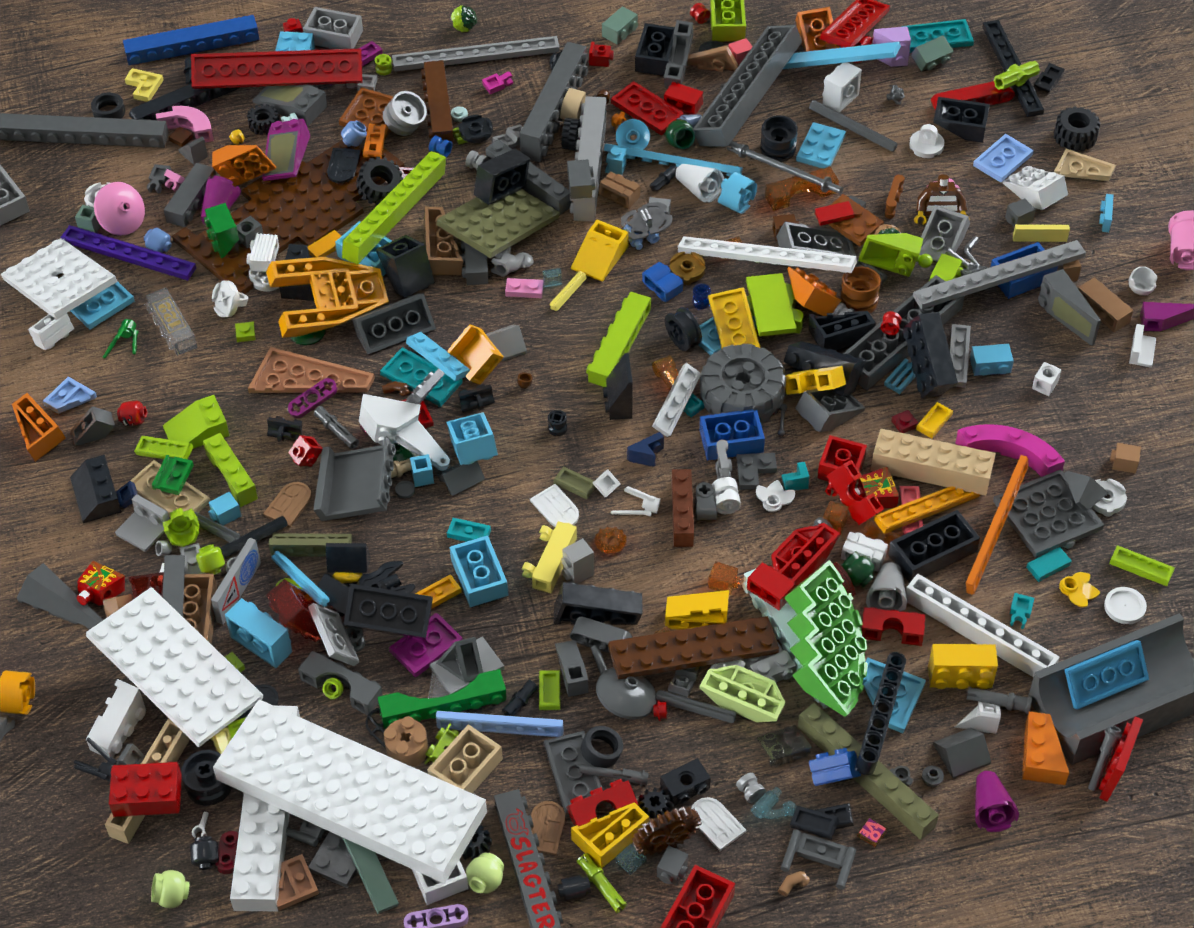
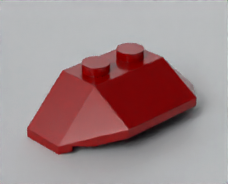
M825 523L818 524V526L795 529L771 554L773 567L778 573L789 577L795 583V586H798L826 561L840 533Z

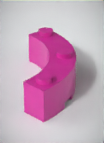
M991 424L958 429L956 445L988 452H999L1003 456L1016 460L1020 458V455L1027 456L1029 467L1041 477L1060 469L1063 471L1065 460L1048 443L1026 431L1009 426Z

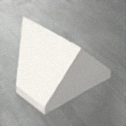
M978 701V706L955 727L962 729L973 728L977 731L996 734L1001 718L1000 706Z

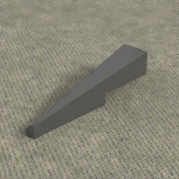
M44 563L27 575L17 596V600L20 603L25 602L32 605L35 609H43L53 616L76 625L79 623L86 626L89 630L103 621L87 604L81 605L77 601L78 595Z

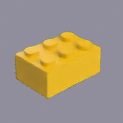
M932 644L928 663L930 687L938 689L992 688L998 668L996 644Z

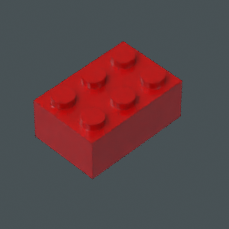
M178 762L112 765L109 807L113 817L179 813L182 774Z

